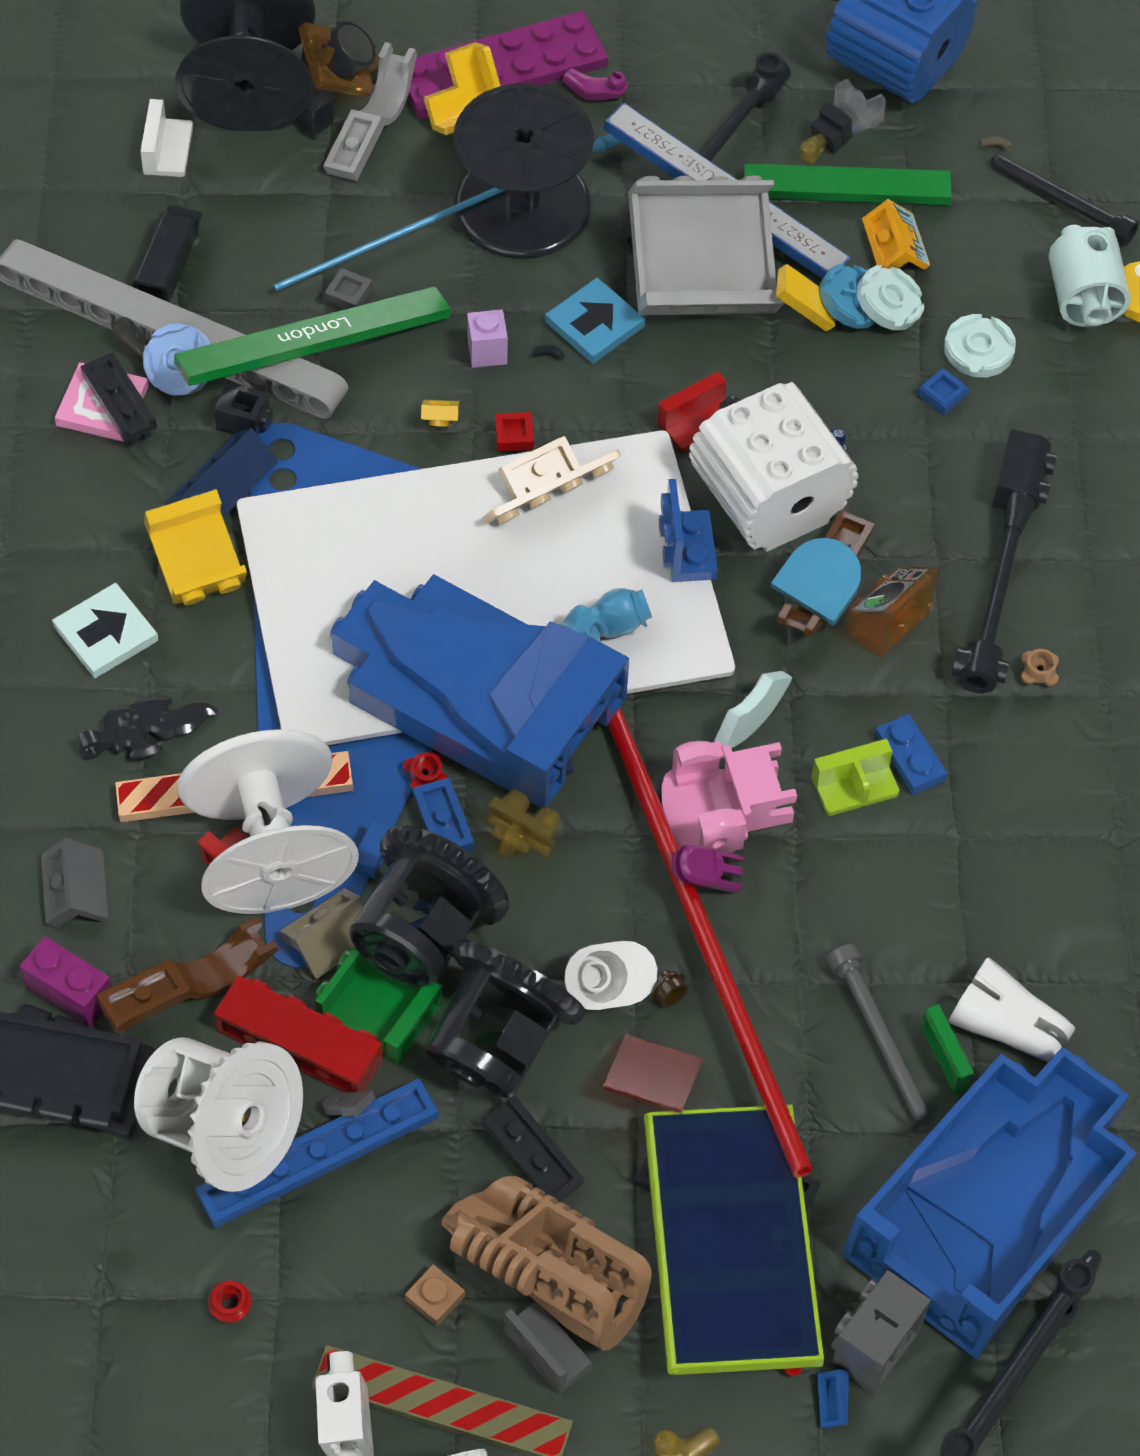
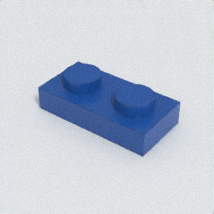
M910 714L876 727L874 736L877 741L888 740L893 751L891 763L912 795L946 781L947 771Z
M450 777L412 788L413 798L425 830L436 833L467 851L474 850V840Z

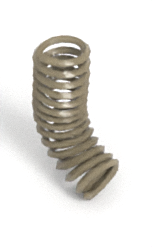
M990 136L988 138H981L982 146L980 145V147L996 145L1001 146L1005 151L1008 150V152L1012 148V144L1007 139H1004V137Z

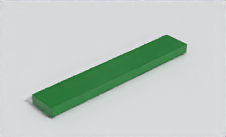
M744 163V177L760 176L762 180H774V186L768 192L769 199L883 203L889 199L894 203L950 205L951 203L950 171Z

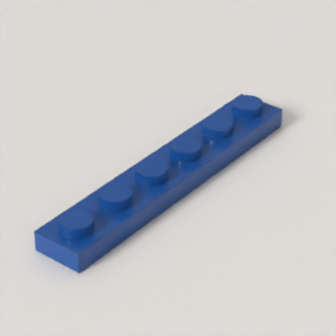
M420 1078L377 1098L358 1116H341L294 1139L278 1166L255 1186L242 1191L228 1192L204 1183L195 1188L196 1194L216 1229L438 1119L439 1111Z

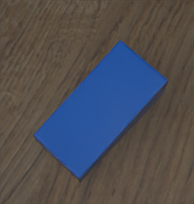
M839 1369L817 1374L821 1428L828 1429L848 1425L849 1372Z

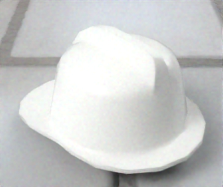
M617 941L589 945L579 949L569 959L565 969L564 983L567 992L574 996L585 1009L601 1010L628 1006L642 1001L651 993L657 981L658 968L654 956L646 947L636 942Z

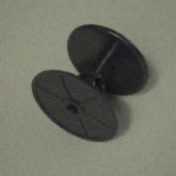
M313 0L180 1V14L183 24L191 36L200 43L199 46L191 50L183 58L175 78L177 94L183 105L193 115L210 125L230 131H268L292 122L306 110L313 95V81L305 63L292 50L298 47L312 31L316 17Z
M519 83L496 87L470 101L458 116L453 132L457 156L468 170L458 185L454 205L493 188L505 191L455 212L462 230L471 240L484 249L508 257H539L554 253L569 245L584 230L591 212L590 193L586 183L579 174L587 163L594 144L593 127L586 112L566 94L537 84Z

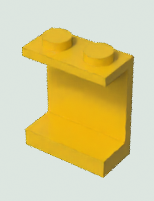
M217 489L145 512L144 523L174 605L181 602L186 606L196 604L206 598L205 594L218 590L220 594L230 593L239 589L241 583L245 582L247 571L245 565L240 566L225 526L220 512L222 503Z

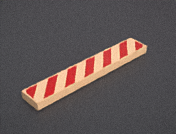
M348 751L331 753L332 766L327 778L308 797L354 791ZM181 773L115 782L120 823L195 813L182 803L178 795L177 784Z

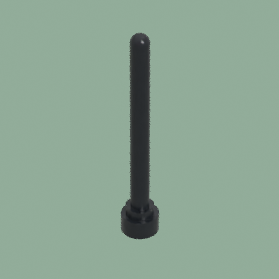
M994 155L991 159V164L996 169L1095 222L1114 229L1117 241L1126 246L1134 238L1139 228V220L1127 214L1124 216L1120 214L1114 216L1002 155Z

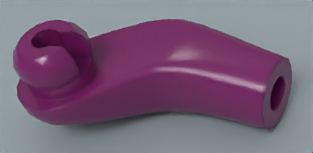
M572 68L565 73L562 80L567 87L586 101L616 99L623 96L628 89L625 75L617 71L612 72V75L606 78H595Z

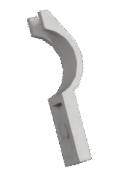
M384 43L378 55L379 67L374 92L368 104L362 110L351 109L323 165L327 174L354 181L358 180L384 126L394 122L403 110L417 58L415 49L409 48L404 57L392 54V44Z

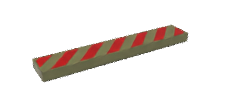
M326 1345L312 1383L313 1390H316V1377L328 1374L327 1355L345 1350ZM353 1353L354 1371L360 1372L367 1384L369 1407L526 1456H563L573 1426V1420Z

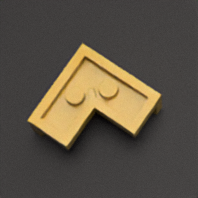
M474 42L445 53L454 86L423 97L432 130L444 135L453 133L458 116L470 101L488 90L501 86L489 46Z

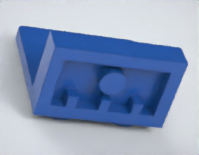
M668 479L667 493H661L662 515H659L660 537H665V545L662 548L664 568L671 569L672 582L717 580L718 570L710 510L680 511L676 479Z

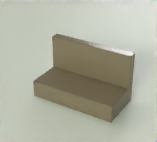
M345 888L280 930L286 944L300 952L312 977L315 979L337 966L341 956L347 949H354L349 935V928L365 903L361 896Z

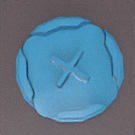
M845 264L835 265L828 270L819 284V295L824 307L833 318L849 327L861 329L869 328L876 324L861 308L857 298V285L867 270L857 265H853L852 268L844 266Z

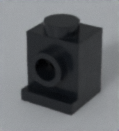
M227 381L214 407L216 430L223 432L224 429L239 432L252 428L257 435L261 428L267 430L273 419V409L269 406L268 392Z

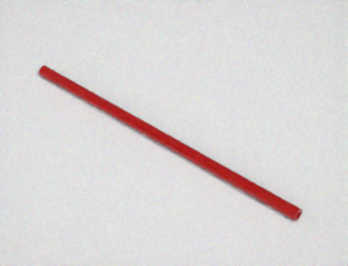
M619 708L607 726L791 1172L796 1178L806 1176L813 1170L697 889L695 885L684 883L677 879L672 872L671 859L679 846L621 708Z

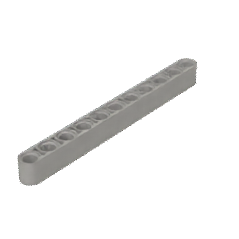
M13 240L0 256V281L4 284L146 345L149 344V341L152 339L151 336L157 329L167 324L183 323L198 328L208 337L211 344L245 336L243 333L22 240ZM300 357L224 377L240 385L268 392L269 397L321 419L331 417L349 389L347 382L337 373Z

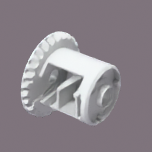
M182 1037L164 1043L147 1060L137 1080L134 1108L139 1125L148 1135L192 1152L191 1162L197 1166V1174L203 1177L206 1183L223 1191L237 1192L251 1188L264 1180L284 1158L291 1146L300 1122L303 1105V1086L296 1062L287 1051L277 1045L261 1041L255 1044L245 1043L242 1048H234L231 1050V1053L196 1040ZM177 1079L175 1092L172 1096L168 1097L169 1086L173 1080ZM250 1107L251 1114L249 1116L248 1121L243 1126L242 1119L244 1117L245 1112Z

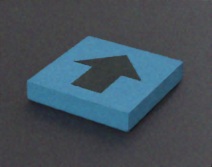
M598 277L545 314V322L592 364L645 327V318L638 315L636 310Z

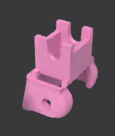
M698 740L681 744L674 749L672 769L665 774L661 787V806L679 847L699 845L733 853L743 849L744 841L748 839L749 831L793 822L794 811L792 806L776 809L778 806L794 803L797 799L795 789L781 791L777 779L779 765L777 760L771 761V758L781 756L782 748L780 742L732 752L731 746H721L720 741L711 743ZM720 758H725V769H719Z

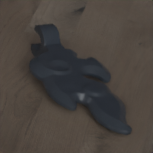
M146 697L131 705H119L110 709L104 718L105 730L101 732L88 730L78 735L81 742L79 748L84 760L96 758L109 748L122 752L126 747L131 748V759L148 758L159 753L163 749V743L148 741L145 738L147 733H154L162 739H171L175 736L190 734L197 730L207 718L216 716L218 709L207 703H191L176 710H169L167 707L173 702L171 697Z

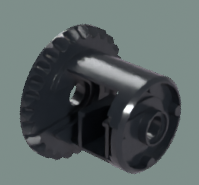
M395 826L388 829L380 841V856L383 857V864L389 868L351 924L349 935L352 944L359 954L385 975L410 986H431L436 983L453 956L452 949L457 940L464 939L474 923L478 926H484L485 924L490 926L500 922L509 910V897L498 878L480 860L456 843L422 828ZM404 882L407 884L408 890L416 891L419 899H423V901L417 902L413 909L415 911H422L427 915L411 923L385 913L392 900L400 907L407 902L408 897L399 890Z
M464 939L457 940L452 949L453 957L466 972L424 1045L425 1051L434 1061L466 1084L503 1098L513 1097L554 1023L562 1022L566 1025H575L582 1021L586 1010L569 992L522 962L483 944ZM487 983L494 985L497 990L504 992L503 996L512 1001L510 1005L531 1014L528 1018L515 1009L493 1006L490 1014L506 1023L503 1030L477 1034L474 1039L475 1043L503 1060L504 1063L473 1044L457 1037L468 1016L474 1020H478L481 1017L483 1011L475 1006V1003Z

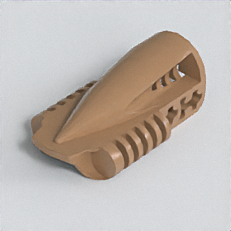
M507 1176L496 1180L484 1191L472 1194L455 1203L443 1217L441 1225L453 1235L450 1242L451 1251L462 1258L467 1257L468 1261L474 1265L480 1264L482 1270L487 1273L492 1272L495 1278L499 1280L505 1279V1283L512 1288L517 1287L520 1293L532 1297L568 1330L603 1351L612 1349L627 1335L644 1306L652 1277V1271L647 1260L638 1252L595 1228L594 1220L585 1216L582 1218V1214L575 1209L570 1210L567 1204L558 1202L551 1195L545 1196L543 1190L537 1187L533 1188L531 1183L521 1177ZM624 1295L629 1299L623 1303L622 1310L619 1312L617 1304L620 1297Z

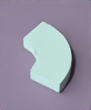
M783 671L762 674L751 693L738 706L727 711L714 741H720L721 746L727 745L733 748L746 740L772 713L793 677Z

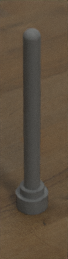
M846 944L838 947L829 953L826 959L833 973L839 974L841 979L846 980L913 1118L922 1121L928 1116L927 1107L860 974L862 970L860 964L862 957L855 944Z

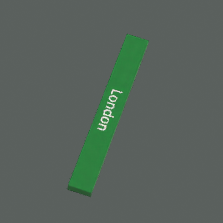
M434 286L175 353L174 364L188 386L450 318L451 307Z

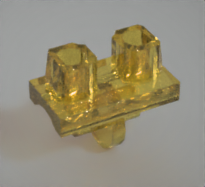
M512 789L502 800L495 796L489 803L491 815L488 824L495 827L492 836L502 841L499 852L506 857L510 856L515 849L527 854L530 848L548 857L554 850V837L560 825L559 813L548 807H543L535 818L525 813L530 806V799L520 791Z

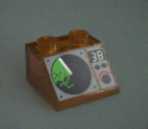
M900 566L890 576L887 574L883 575L876 582L870 594L865 598L860 596L850 606L848 610L847 632L881 658L930 614L939 572L933 567Z

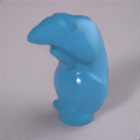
M615 588L606 592L590 607L584 605L575 606L563 620V624L559 625L599 641L601 636L617 638L631 633L640 625L647 627L646 620L653 617L642 589L635 592V590Z

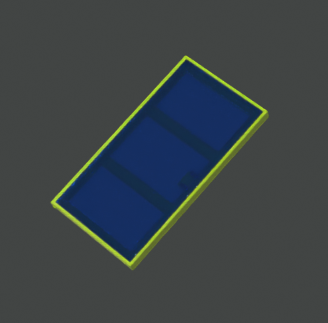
M787 1105L792 1120L795 1124L793 1105ZM765 1106L646 1113L644 1115L668 1374L685 1375L822 1367L824 1355L802 1178L793 1176Z

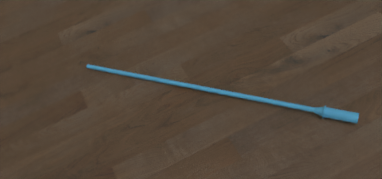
M611 134L602 137L598 136L597 140L594 141L592 152L602 151L605 153L607 149L623 142ZM490 189L276 283L273 287L275 291L283 289L505 190Z

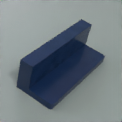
M252 428L235 432L164 504L168 505L217 489L222 503L220 512L222 517H224L237 504L238 500L243 498L278 463V460Z

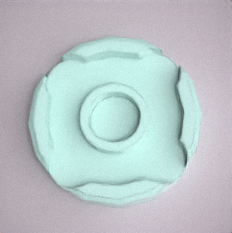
M876 265L866 271L857 285V298L861 308L870 319L882 327L891 330H906L918 321L924 311V303L921 305L920 300L922 296L921 290L915 281L902 270L892 266L890 269L881 268L883 265Z
M971 314L960 317L950 325L944 341V353L949 363L959 372L972 377L987 378L1000 374L1010 366L1015 355L1016 340L1010 327L1000 319L991 316L990 320L982 318V314Z

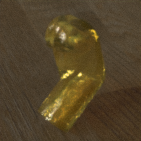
M709 1426L690 1440L678 1437L672 1430L659 1432L654 1440L658 1456H706L721 1445L718 1435Z

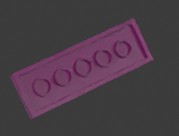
M583 10L417 56L408 98L419 120L429 117L423 97L454 86L445 53L474 42L490 47L501 86L519 83L544 85L562 80L565 73L572 68L581 73H586L608 67V55Z

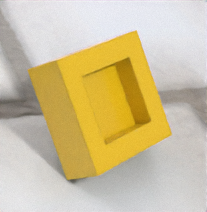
M423 400L421 419L429 420V425L450 426L451 421H458L460 401Z

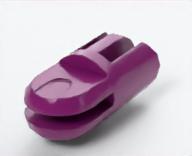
M684 845L673 853L671 868L675 877L680 881L735 894L742 889V884L720 878L743 877L742 867L724 863L743 862V855L699 845Z

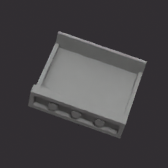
M646 176L636 181L629 190L628 197L638 315L776 313L785 302L776 297L777 286L768 192L774 186V180H762L760 176H746L741 180H728L726 176H713L707 180H694L691 176H679L673 180L660 181V178L657 176Z

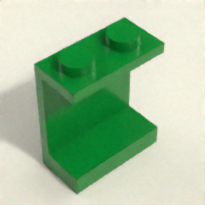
M354 947L353 950L347 949L343 953L337 964V972L330 981L326 979L320 984L315 993L314 1001L316 1003V1012L320 1014L323 1012L333 1014L342 1021L343 1025L356 1031L363 1029L376 1036L379 1042L382 1043V1056L399 1066L443 1004L442 985L437 982L422 988L401 983L372 966Z

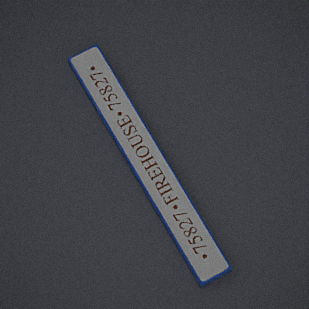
M623 103L605 121L603 129L674 178L691 176L694 180H707L713 176H726L728 180H737L626 103ZM769 202L773 246L822 279L828 270L835 265L845 264L844 266L848 264L851 258L849 255Z

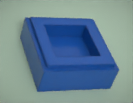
M941 368L919 387L917 395L945 416L968 396L969 387L947 370Z

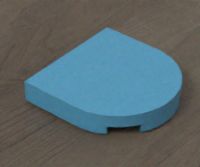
M817 538L803 543L791 554L771 582V588L834 626L858 593L861 582V566L856 554L846 544L835 539Z

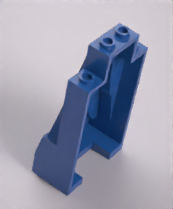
M435 574L430 577L425 585L420 584L415 589L411 599L374 580L366 591L361 590L356 595L351 610L344 618L339 617L330 632L333 654L355 666L347 679L351 704L544 811L566 783L567 761L597 721L607 726L627 698L629 657L592 637L549 621L547 626L528 625Z
M1064 1047L1055 1054L1036 1077L1030 1075L1021 1064L1011 1061L1001 1053L856 1215L841 1256L871 1279L874 1278L878 1282L886 1271L889 1270L931 1299L925 1320L978 1360L1006 1326L1018 1302L1128 1172L1137 1152L1129 1147L1124 1139L1111 1134L1108 1130L1120 1117L1130 1095L1124 1092L1116 1082L1106 1079L1088 1066L1083 1058L1073 1055Z

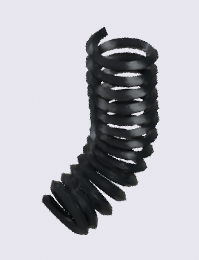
M540 345V348L539 346H533V357L550 354L556 360L562 361L564 359V353L557 346L547 345V348L546 345Z

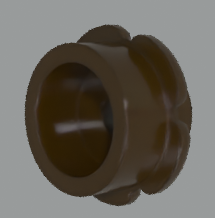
M669 970L658 974L657 981L651 990L652 1000L655 1002L659 1001L663 1007H671L681 1001L688 992V985L684 982V974Z

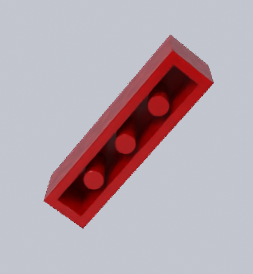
M238 975L214 1013L217 1032L243 1045L245 1043L255 1044L258 1041L277 1045L291 1055L297 1064L299 1072L341 1092L366 1090L383 1061L382 1043L372 1033L363 1029L353 1030L343 1025L342 1021L333 1014L327 1012L320 1014L311 1010L299 998L292 995L284 997L272 991L265 982L256 978L249 980Z

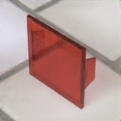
M625 1034L604 1082L603 1089L682 1113L703 1058Z

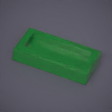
M940 1005L928 1007L925 1010L920 1028L953 1093L957 1095L968 1091L974 1072Z

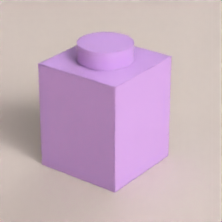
M503 309L467 313V340L472 368L507 364L508 337Z

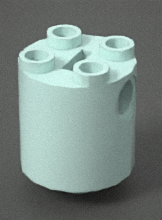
M1079 225L1065 227L1061 231L1062 236L1057 238L1050 247L1048 255L1061 315L1070 324L1081 327L1099 326L1109 323L1120 317L1127 310L1131 300L1115 231L1110 227H1081Z

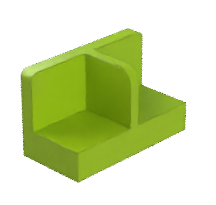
M887 739L814 759L811 779L828 816L892 799L899 795L898 785L889 767L893 751Z

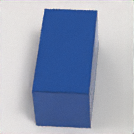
M374 820L371 821L358 847L359 860L353 872L374 880L376 879L383 865V857L380 856V841L386 831L392 827Z

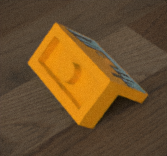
M887 199L862 218L876 264L883 265L881 268L890 269L892 266L899 269L909 261L923 270L930 267L916 220L911 212Z

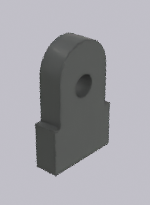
M373 1090L340 1092L324 1099L322 1106L327 1115H342V1117L358 1116L376 1098Z

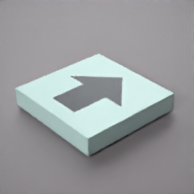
M117 583L112 584L52 620L55 630L94 678L159 641L157 632Z

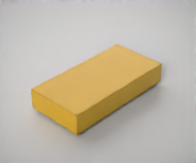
M788 264L778 269L776 297L826 332L835 327L836 319L824 307L819 295V286Z

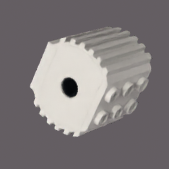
M793 382L776 384L741 401L737 397L727 396L720 403V410L716 411L708 420L703 421L699 426L700 432L694 434L693 440L695 442L690 445L691 452L689 453L693 467L746 542L754 550L763 547L768 552L828 524L830 518L846 506V499L852 497L854 493L852 489L858 483L855 480L858 479L856 465Z

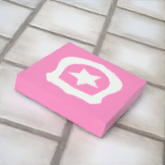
M79 362L55 416L56 426L124 442L82 376L80 366L85 363ZM127 374L141 397L144 398L149 387L148 378Z

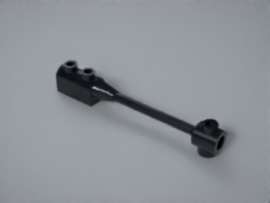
M765 52L757 57L756 67L745 80L747 95L700 152V155L712 161L758 101L769 103L776 98V95L791 77V70L780 55L773 52ZM629 212L622 220L621 242L626 250L633 255Z
M1012 428L1010 429L992 504L994 508L1005 510L1003 522L1005 534L979 640L969 642L966 647L958 646L951 674L952 676L959 677L958 681L965 689L976 693L991 692L995 689L997 682L1005 683L1009 661L1002 660L1003 651L994 644L1019 536L1022 534L1032 512L1037 509L1038 503L1046 504L1051 483L1044 481L1045 474L1053 475L1057 454L1050 452L1051 444L1045 437Z

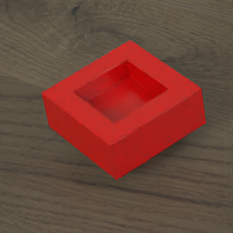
M531 412L495 414L497 452L534 450Z

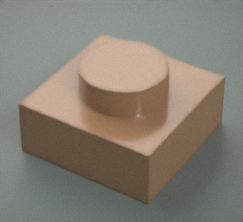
M433 1264L405 1294V1301L438 1327L463 1300L465 1290Z

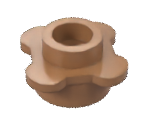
M1035 649L1027 651L1022 655L1021 661L1024 663V671L1021 674V679L1024 683H1045L1047 686H1054L1058 683L1059 676L1056 674V667L1059 664V658L1056 654L1046 649ZM1037 667H1041V668H1043L1044 670L1039 671V670L1037 669Z

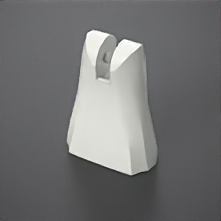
M989 957L985 959L948 1021L957 1027L1002 1042L1046 1062H1049L1062 1048L1061 1044L1068 1043L1075 1031V1027L1064 1016L1032 995Z

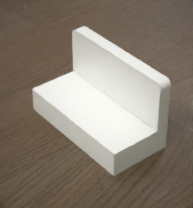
M150 99L140 151L143 173L145 175L184 177L193 122L191 120L166 119L164 100Z

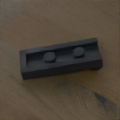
M112 352L81 365L83 378L123 441H128L130 445L138 443L137 436L139 435L144 440L152 437L151 430L157 428L156 418L114 353Z
M516 1096L509 1097L504 1104L481 1119L480 1124L528 1182L533 1185V1188L537 1187L543 1190L545 1196L551 1195L558 1202H561L583 1185L585 1179Z

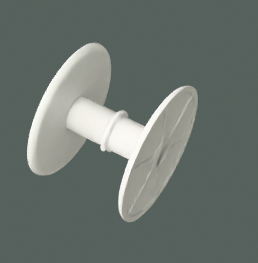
M281 729L240 735L207 749L193 759L181 773L177 784V791L182 803L187 808L208 818L222 820L245 819L242 830L250 833V837L223 851L207 867L201 882L202 893L205 899L213 906L221 910L241 914H261L294 908L314 901L341 885L355 870L359 860V853L350 837L338 830L323 826H290L293 816L290 811L285 809L305 799L318 789L331 770V751L320 738L306 732Z

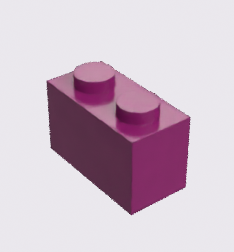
M46 936L20 965L25 988L75 1020L87 1024L91 1028L103 1013L97 1003L96 994L112 987L110 977Z

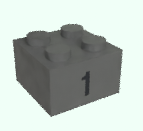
M889 1270L886 1271L879 1282L873 1278L867 1284L859 1297L861 1304L857 1308L855 1315L850 1311L844 1315L835 1330L837 1336L831 1345V1348L835 1351L831 1366L836 1370L848 1371L849 1379L873 1396L921 1331L931 1299Z

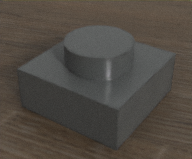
M340 268L324 292L325 302L343 309L361 306L373 289L372 280Z

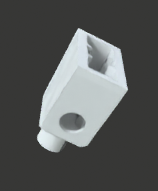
M338 1351L329 1353L327 1355L328 1374L316 1377L319 1445L327 1456H374L367 1384L361 1373L354 1371L352 1352ZM343 1397H347L345 1400L339 1402V1400Z

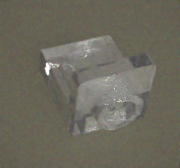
M848 79L836 83L834 106L852 118V131L855 134L867 128H873L884 121L886 99L882 94L866 100L863 93L859 89L856 90Z

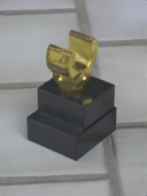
M827 102L819 111L817 120L811 125L812 137L806 139L800 146V149L804 151L800 158L813 165L824 148L835 154L853 137L852 118Z

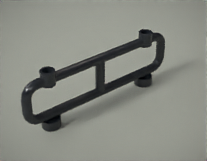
M1089 1250L1081 1259H1071L1062 1266L1058 1275L1060 1290L964 1429H952L944 1436L940 1447L941 1456L977 1455L978 1448L1059 1330L1071 1324L1077 1311L1078 1302L1091 1291L1095 1282V1275L1102 1261L1099 1251Z

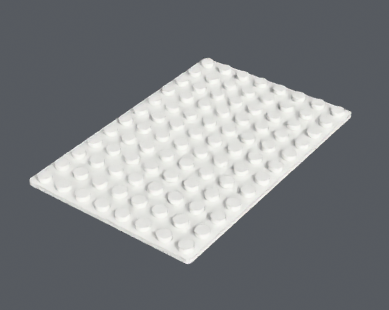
M661 430L570 445L580 467L617 449L621 456L612 462L614 469L597 478H594L593 474L590 473L581 478L582 485L564 494L561 488L549 493L550 501L534 509L529 504L517 509L520 514L519 516L501 525L497 519L488 524L484 519V516L490 511L513 500L498 469L530 452L239 499L237 510L281 730L306 732L320 738L327 745L402 733V731L350 703L347 679L355 666L333 654L330 632L334 623L339 617L344 618L352 608L356 595L361 590L366 591L374 580L411 599L415 589L420 584L425 585L430 577L435 574L528 625L547 626L549 621L563 624V620L575 606L584 605L590 607L612 589L626 588L635 590V592L642 589L653 617L646 620L647 627L640 625L624 636L617 638L601 636L599 642L629 657L627 694L733 675L735 663L711 580L672 582L671 569L664 568L662 548L665 545V537H660L659 515H662L660 497L661 493H667L668 479H676L680 511H691L668 432Z

